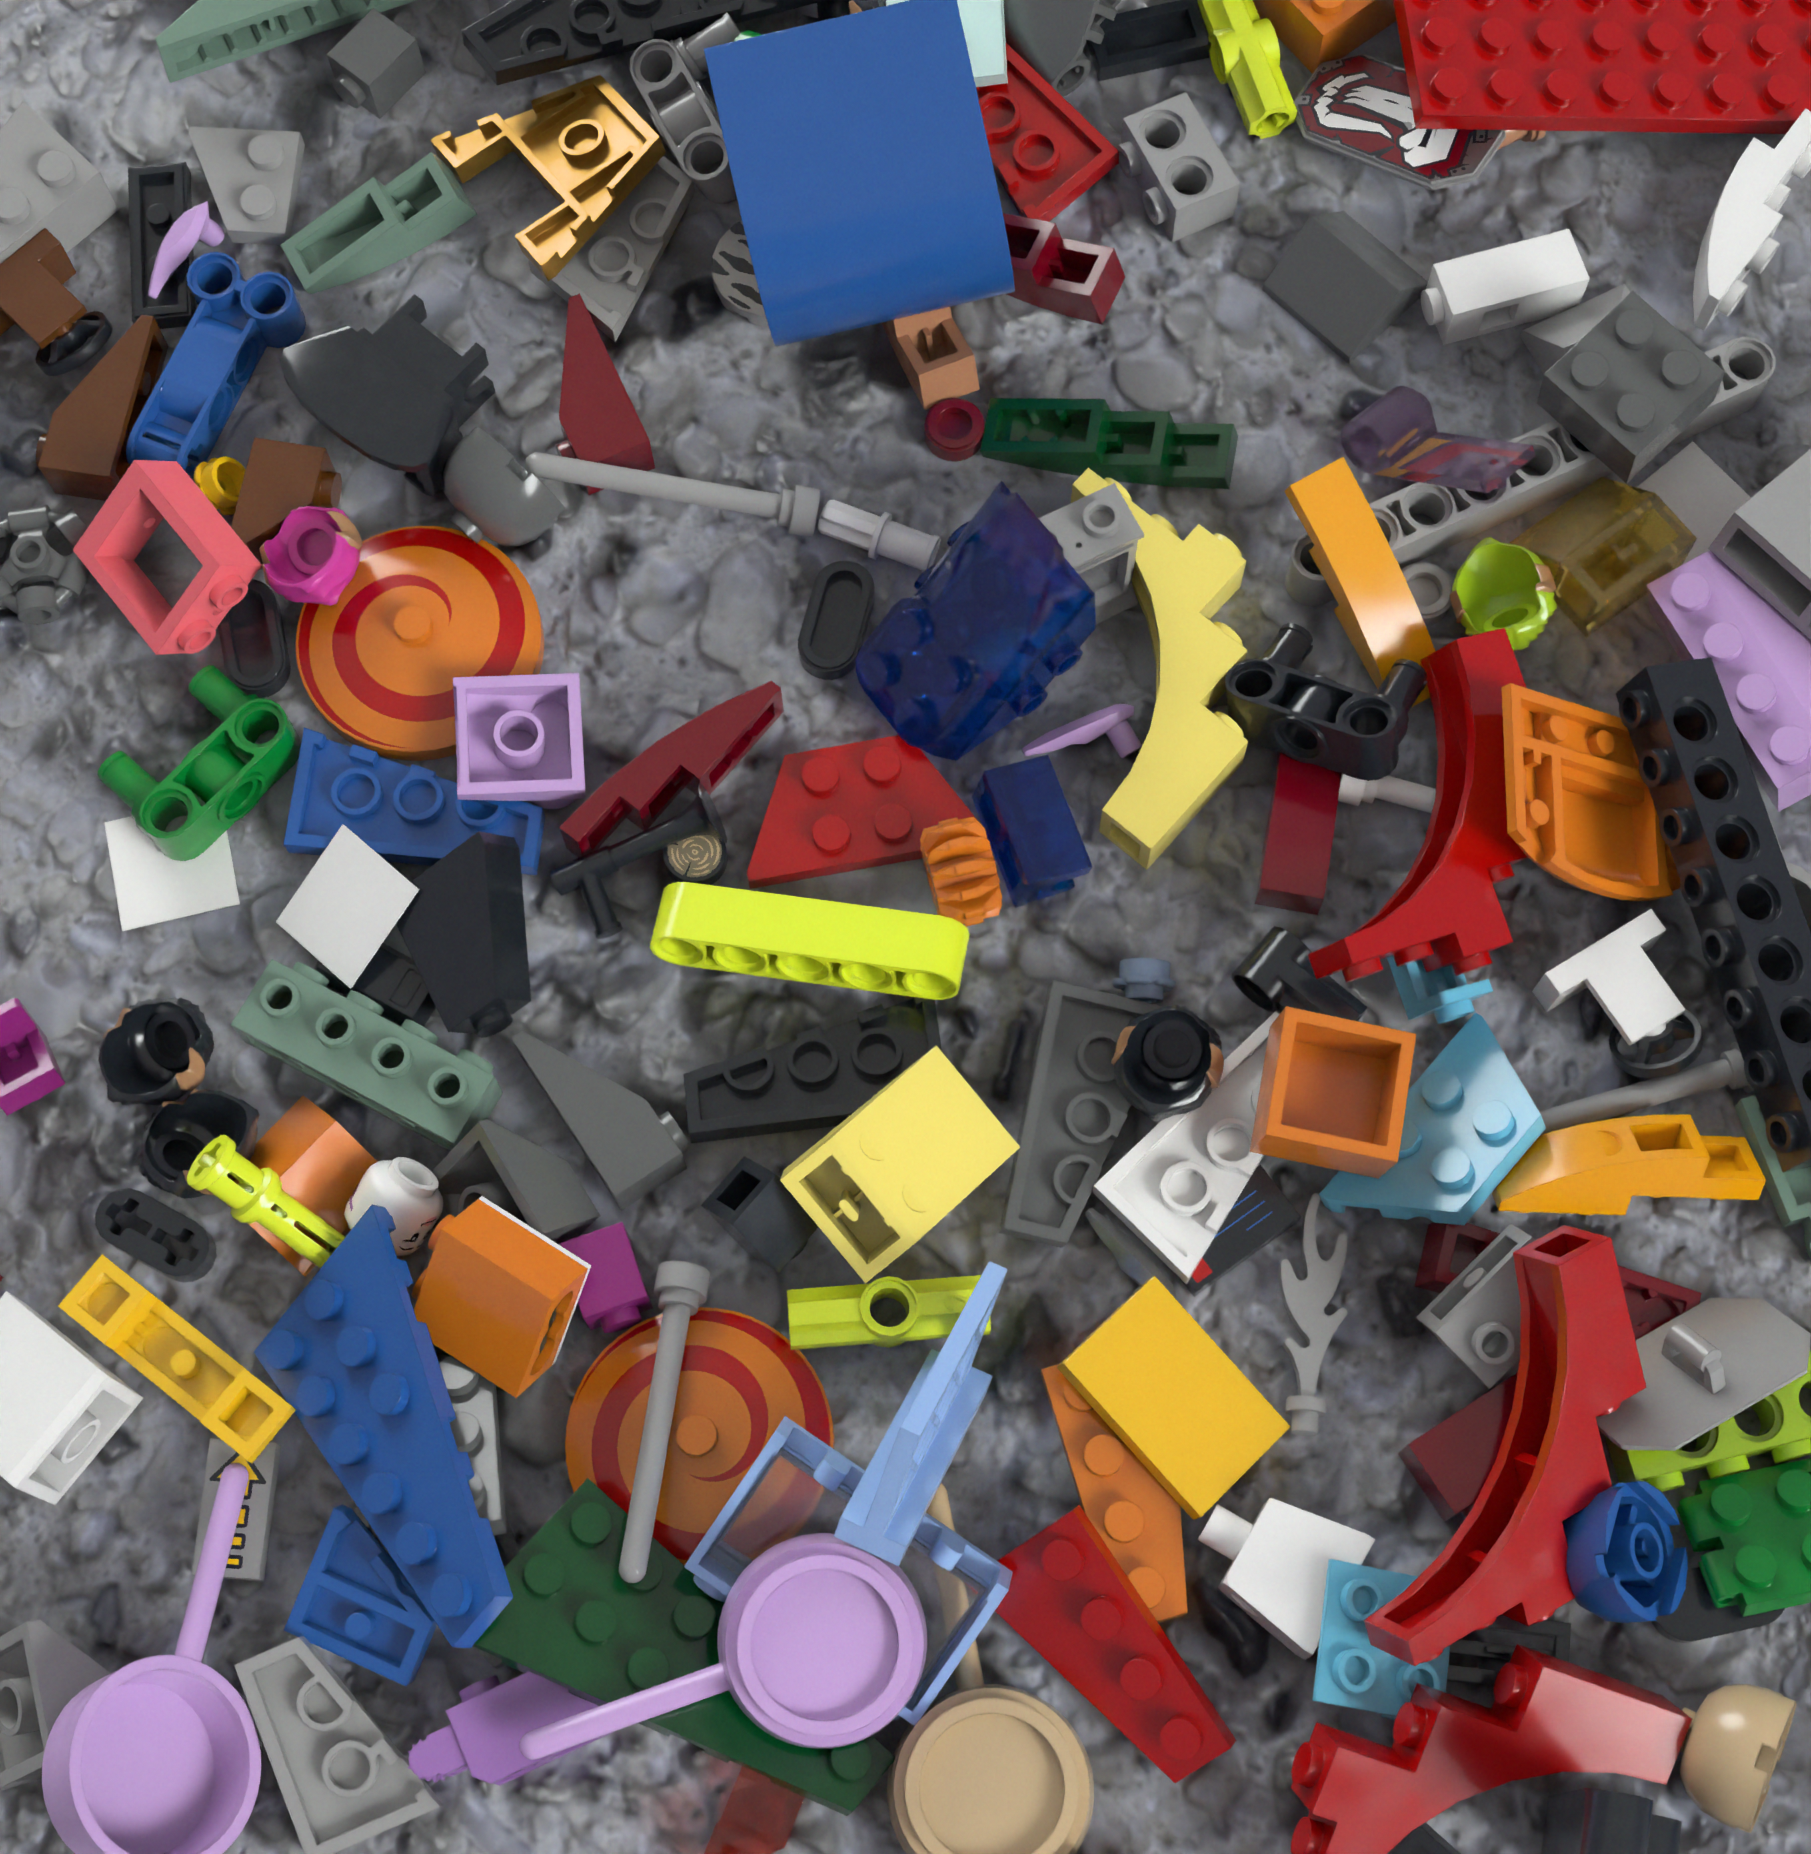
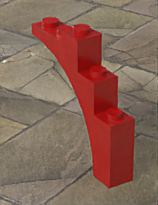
M1505 628L1456 639L1420 660L1427 674L1426 681L1433 705L1438 748L1435 802L1425 840L1405 881L1378 914L1348 937L1308 954L1316 979L1342 972L1346 983L1384 970L1381 959L1393 956L1397 967L1422 959L1426 973L1452 965L1455 976H1459L1492 964L1489 952L1514 942L1493 884L1514 877L1515 874L1511 865L1528 858L1507 832L1502 687L1510 683L1527 687Z
M1563 1225L1513 1252L1521 1303L1520 1361L1512 1410L1496 1461L1472 1510L1442 1553L1404 1592L1364 1620L1370 1645L1416 1666L1419 1663L1437 1658L1442 1654L1444 1648L1469 1633L1492 1625L1501 1614L1526 1626H1530L1533 1623L1542 1622L1550 1618L1556 1609L1576 1598L1571 1590L1566 1570L1568 1543L1562 1521L1587 1507L1597 1494L1612 1487L1596 1416H1603L1616 1411L1621 1406L1622 1401L1647 1388L1611 1237Z
M1517 1644L1510 1662L1500 1669L1494 1685L1495 1700L1492 1708L1417 1683L1411 1701L1403 1704L1397 1713L1393 1727L1394 1743L1392 1748L1316 1722L1309 1742H1304L1299 1747L1292 1764L1291 1776L1293 1783L1291 1789L1310 1812L1308 1817L1301 1818L1295 1827L1291 1840V1854H1387L1411 1831L1457 1802L1515 1780L1560 1772L1618 1773L1666 1785L1692 1718L1663 1695Z

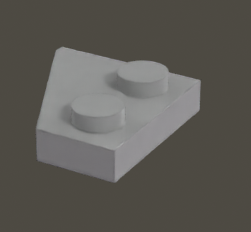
M190 126V139L232 243L281 245L288 240L292 234L305 147L301 133L294 131Z

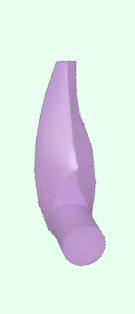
M207 201L184 212L167 232L156 256L147 296L153 299L158 297L162 287L178 266L187 258L198 240H201L210 247H215L222 242L224 229L209 218Z
M1115 704L1053 729L1023 747L1024 756L1043 754L1072 744H1087L1106 734L1121 759L1142 747L1140 740L1127 721L1134 715V706Z

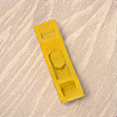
M103 1254L58 1305L60 1309L103 1344L120 1355L251 1464L296 1411L292 1405Z

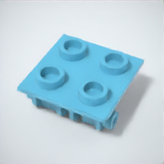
M1328 1559L1313 1701L1382 1714V1718L1395 1720L1402 1705L1411 1701L1417 1683L1446 1693L1450 1645L1444 1648L1442 1654L1437 1658L1413 1666L1370 1645L1364 1622L1366 1618L1404 1592L1418 1576Z

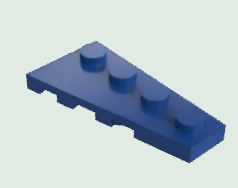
M304 727L284 846L289 853L321 856L342 824H344L387 862L432 866L480 831L514 837L520 848L521 874L537 875L546 816L543 808L524 801L459 800L457 797V783L438 777L435 771L411 764V767L379 757L376 751L355 744L350 747L329 740L325 734Z

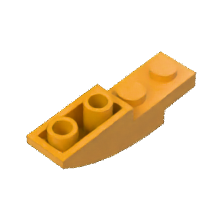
M1690 1114L1644 1115L1584 1123L1540 1135L1494 1189L1492 1195L1498 1211L1626 1215L1632 1196L1759 1200L1766 1179L1746 1137L1700 1135Z

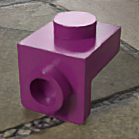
M17 998L10 999L0 1005V1107L8 1116L66 1084L46 1035Z

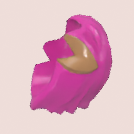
M301 506L291 510L285 518L279 533L272 540H266L259 548L266 584L271 586L276 593L283 595L286 600L330 606L337 604L341 592L354 577L359 565V549L363 545L358 530L343 510L337 508Z

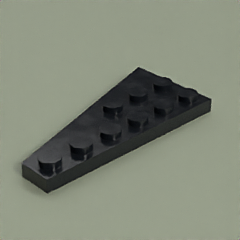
M512 0L463 29L462 37L464 46L495 84L501 85L633 51L652 39L670 41L671 39L675 40L680 37L691 36L710 26L726 13L737 24L826 0Z

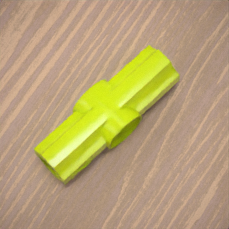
M1197 0L1209 34L1208 40L1211 42L1209 55L1214 74L1220 84L1228 83L1248 135H1257L1260 139H1265L1280 134L1284 128L1295 122L1297 109L1280 69V47L1271 21L1268 18L1260 19L1253 0Z
M981 1275L904 1281L899 1277L886 1276L876 1279L869 1284L787 1290L791 1350L874 1344L878 1347L891 1348L901 1345L905 1341L948 1338ZM883 1298L895 1299L903 1305L907 1317L897 1326H882L871 1316L870 1308L872 1304ZM989 1318L983 1335H990L991 1318Z

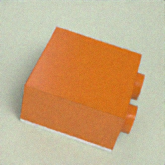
M481 1196L456 1217L452 1214L444 1217L434 1229L428 1242V1248L433 1251L429 1265L420 1275L412 1290V1297L417 1300L414 1313L417 1321L427 1324L432 1343L517 1398L556 1362L591 1265Z

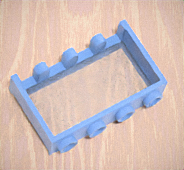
M785 1416L684 1567L695 1574L693 1580L703 1592L716 1600L725 1602L729 1591L743 1570L764 1551L780 1542L801 1535L814 1533L835 1534L840 1517L865 1470ZM925 1513L899 1565L917 1592L927 1628V1652L921 1678L911 1699L893 1719L899 1720L902 1717L914 1726L924 1715L1009 1591L1013 1573L928 1513Z

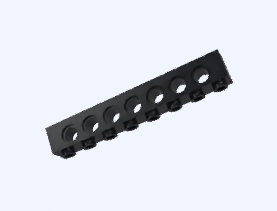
M1712 658L1646 666L1615 693L1619 703V715L1622 723L1629 731L1639 760L1640 776L1650 791L1660 820L1661 836L1669 846L1680 877L1682 896L1690 906L1701 937L1703 956L1711 966L1723 1000L1722 1007L1725 1019L1733 1029L1744 1060L1746 1079L1754 1089L1766 1123L1768 1142L1776 1152L1783 1173L1811 1167V932Z

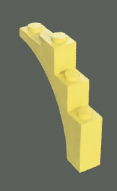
M1087 468L1072 484L1071 503L1115 483L1144 533V538L1139 539L1137 543L1132 586L1147 620L1156 663L1155 708L1150 730L1131 771L1102 809L1099 832L1147 870L1236 772L1244 760L1248 740L1243 737L1242 729L1225 713L1219 711L1212 713L1210 708L1226 692L1225 678L1227 672L1236 663L1245 660L1247 649L1243 647L1240 637L1234 630L1222 622L1212 623L1210 619L1241 587L1246 560L1242 558L1240 550L1230 539L1218 533L1213 535L1200 524L1184 540H1181L1176 529L1168 520L1158 514L1150 516L1133 503L1130 494L1120 483L1112 478L1102 479L1091 469Z

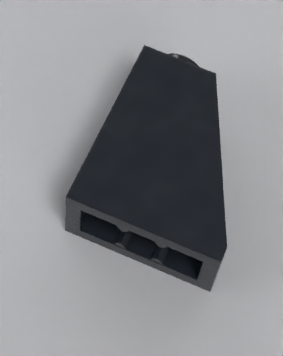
M478 831L411 881L420 890L396 925L447 1031L477 1034L478 1037L484 1038L495 1035L511 1025L513 1022L511 1015L531 1002L520 848L514 837Z

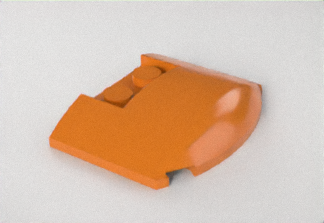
M1512 683L1503 686L1502 711L1507 832L1523 853L1538 867L1553 877L1597 895L1629 901L1658 900L1674 895L1673 892L1680 888V877L1669 846L1661 836L1660 820L1648 786L1640 776L1639 760L1629 731L1622 723L1621 718Z

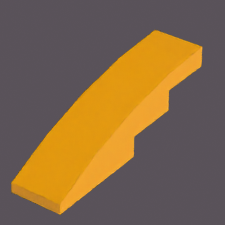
M1341 457L1291 484L1284 492L1314 544L1309 553L1339 604L1333 611L1375 686L1379 689L1396 660L1408 659L1422 667L1420 660L1435 652V648L1389 543L1344 457ZM1427 684L1413 706L1430 697Z

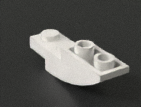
M1805 108L1775 149L1754 137L1738 160L1724 187L1704 234L1695 269L1693 290L1694 325L1704 331L1718 312L1723 313L1727 317L1731 314L1749 286L1742 282V280L1750 270L1761 274L1780 246V243L1772 237L1783 217L1778 211L1791 192V189L1785 185L1793 174L1803 179L1811 169V111Z

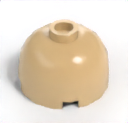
M1751 1684L1725 1685L1709 1693L1697 1712L1685 1707L1682 1711L1692 1718V1721L1680 1749L1682 1752L1680 1779L1686 1794L1702 1812L1734 1829L1739 1828L1748 1833L1752 1832L1771 1785H1769L1776 1763L1780 1761L1795 1714L1796 1701L1767 1688Z

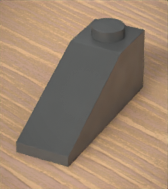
M520 1031L511 1037L519 1055L621 1211L687 1169L680 1149L689 1143L668 1111L658 1117L646 1099L524 1031Z

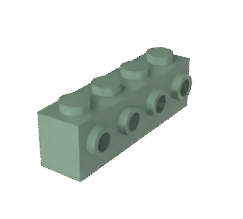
M271 959L230 1024L245 1043L448 1151H451L479 1121L489 1118L503 1094L496 1078L491 1074L494 1066L482 1057L463 1048L455 1056L438 1047L436 1043L439 1038L427 1028L408 1019H405L400 1027L381 1017L384 1009L365 995L351 990L345 998L326 988L329 980L315 969L301 962H296L292 969Z

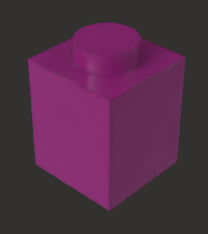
M623 1222L559 1243L560 1246L591 1265L578 1301L583 1319L590 1330L602 1327L604 1333L618 1332L638 1324L642 1320L640 1313L653 1309L629 1234Z

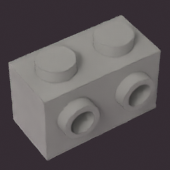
M1511 1223L1416 1317L1474 1377L1489 1389L1497 1381H1504L1518 1372L1520 1361L1521 1303L1513 1252L1530 1244L1535 1239Z

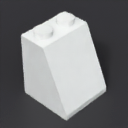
M6 1291L0 1298V1476L16 1489L56 1505L143 1400V1397L26 1303Z

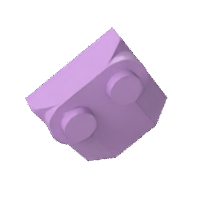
M579 673L453 677L457 797L459 800L531 801L542 808L559 809L570 805L576 799H585Z

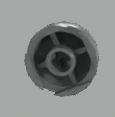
M475 427L469 435L463 437L446 462L443 473L444 493L456 509V512L449 519L476 544L484 535L502 546H520L534 541L558 520L557 517L565 507L531 472L528 473L513 460L515 457L479 427Z

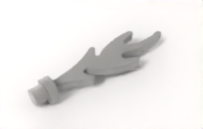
M1314 1193L1310 1197L1302 1223L1301 1255L1305 1269V1280L1296 1278L1289 1260H1282L1278 1266L1279 1287L1284 1307L1292 1323L1308 1344L1306 1348H1302L1293 1338H1287L1283 1342V1348L1293 1364L1298 1386V1395L1286 1398L1285 1413L1292 1416L1291 1433L1299 1436L1318 1435L1319 1418L1326 1415V1400L1314 1397L1319 1370L1332 1336L1347 1316L1345 1308L1338 1309L1331 1316L1324 1313V1308L1332 1299L1342 1275L1347 1252V1236L1345 1234L1338 1235L1329 1260L1325 1261L1320 1258L1315 1236L1316 1214L1321 1201L1319 1193Z

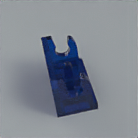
M1044 755L984 771L972 795V799L982 825L986 829L987 838L990 841L992 851L1014 907H1021L1027 905L1028 902L1050 897L1074 888L1075 883L1073 879L1088 874L1093 866L1049 756Z

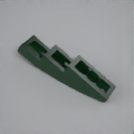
M990 398L980 452L985 458L1081 476L1089 468L1102 479L1112 478L1118 482L1167 487L1230 489L1238 434L1234 424L1174 423L1169 411H1111L1105 399Z

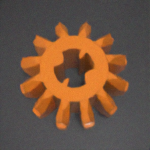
M955 817L939 821V825L923 829L920 838V849L937 915L953 918L966 927L984 923V919L998 916L1002 907L1003 897L996 862L992 854L990 841L987 839L985 827L974 817L960 820Z

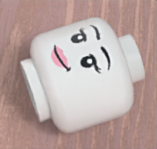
M396 1157L393 1160L376 1162L367 1169L347 1201L344 1215L349 1228L352 1230L372 1204L385 1207L393 1217L396 1230L390 1233L396 1256L412 1254L420 1248L443 1209V1198L438 1189L439 1182L437 1177L423 1164L406 1157Z

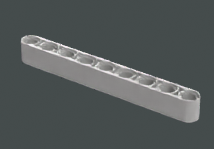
M1741 337L1705 352L1704 354L1725 371L1716 397L1664 449L1753 408L1775 370L1776 359L1772 349L1765 342L1757 338ZM1733 372H1740L1749 380L1741 379L1735 376ZM1554 420L1483 452V454L1527 460L1521 465L1470 458L1425 481L1414 483L1369 505L1400 568L1403 569L1410 564L1425 559L1613 473V471L1592 452L1578 449L1573 443L1579 441L1560 423ZM1519 467H1532L1536 469L1541 474V476H1530L1524 473ZM1465 491H1480L1484 493L1489 500H1475L1471 498ZM1424 514L1432 518L1436 524L1422 525L1416 522L1411 515ZM1306 532L1296 540L1292 547L1285 574V586L1287 592L1295 601L1307 606H1318L1335 600V597L1322 575L1312 574L1302 566L1309 562L1315 563L1309 553L1314 544Z

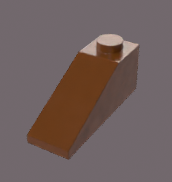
M141 315L53 412L48 433H43L38 440L36 463L55 494L106 501L131 464L128 463L126 458L128 438L160 378L168 350V344L154 316Z

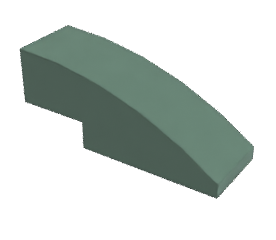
M430 152L385 186L376 178H371L282 243L281 247L305 291L314 294L343 285L394 264L446 236L476 216L477 213L453 171L436 155Z

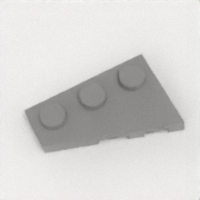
M663 156L556 277L547 281L532 262L528 260L531 273L567 303L569 297L580 293L595 326L616 342L695 193L694 182L686 173Z
M305 1636L295 1638L234 1665L304 1854L337 1853L444 1805L426 1782L419 1780V1777L411 1769H408L409 1762Z

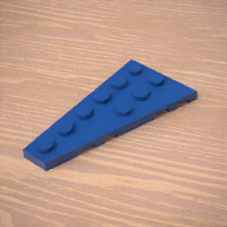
M372 1204L255 1349L254 1353L286 1401L296 1409L294 1413L450 1645L456 1648H471L512 1600L513 1594L489 1519L479 1517L468 1483L475 1476L467 1452L458 1451L450 1426V1422L456 1419V1415L427 1324L416 1319L407 1291V1287L413 1284L407 1261L397 1259L390 1233L396 1230L393 1217L385 1207Z

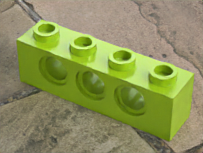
M1809 1351L1806 1374L1750 1406L1760 1419L1761 1427L1758 1436H1752L1743 1432L1737 1426L1734 1416L1696 1438L1697 1443L1694 1452H1686L1681 1449L1676 1451L1624 1450L1605 1436L1619 1483L1646 1481L1660 1491L1665 1492L1684 1486L1685 1482L1682 1476L1684 1473L1707 1468L1710 1479L1749 1470L1750 1466L1747 1460L1749 1457L1771 1452L1774 1462L1781 1463L1810 1455L1811 1417L1800 1406L1799 1392L1801 1388L1811 1389V1351Z

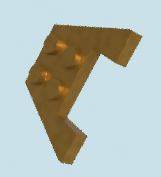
M601 75L531 100L532 110L505 120L498 113L477 120L480 129L457 138L453 137L451 131H447L430 140L438 157L453 171L462 184L510 152H515L561 203L560 206L515 235L522 252L547 281L558 275L666 153L659 135Z

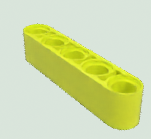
M675 882L668 884L663 890L650 942V949L658 958L680 966L924 999L944 1000L958 994L970 933L968 928L961 922L941 915L690 882Z

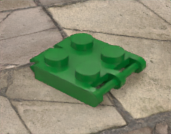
M1811 1458L1699 1481L1695 1495L1679 1501L1680 1506L1677 1507L1693 1551L1701 1552L1716 1549V1551L1701 1555L1702 1561L1698 1562L1716 1608L1738 1604L1742 1616L1745 1617L1811 1603Z

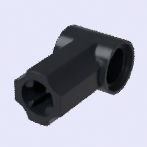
M1277 926L1271 928L1231 974L1232 980L1238 989L1257 1006L1269 1012H1275L1276 1010L1282 1012L1287 1006L1359 1021L1368 1008L1330 976L1316 979L1308 954L1312 953L1311 950L1291 932Z

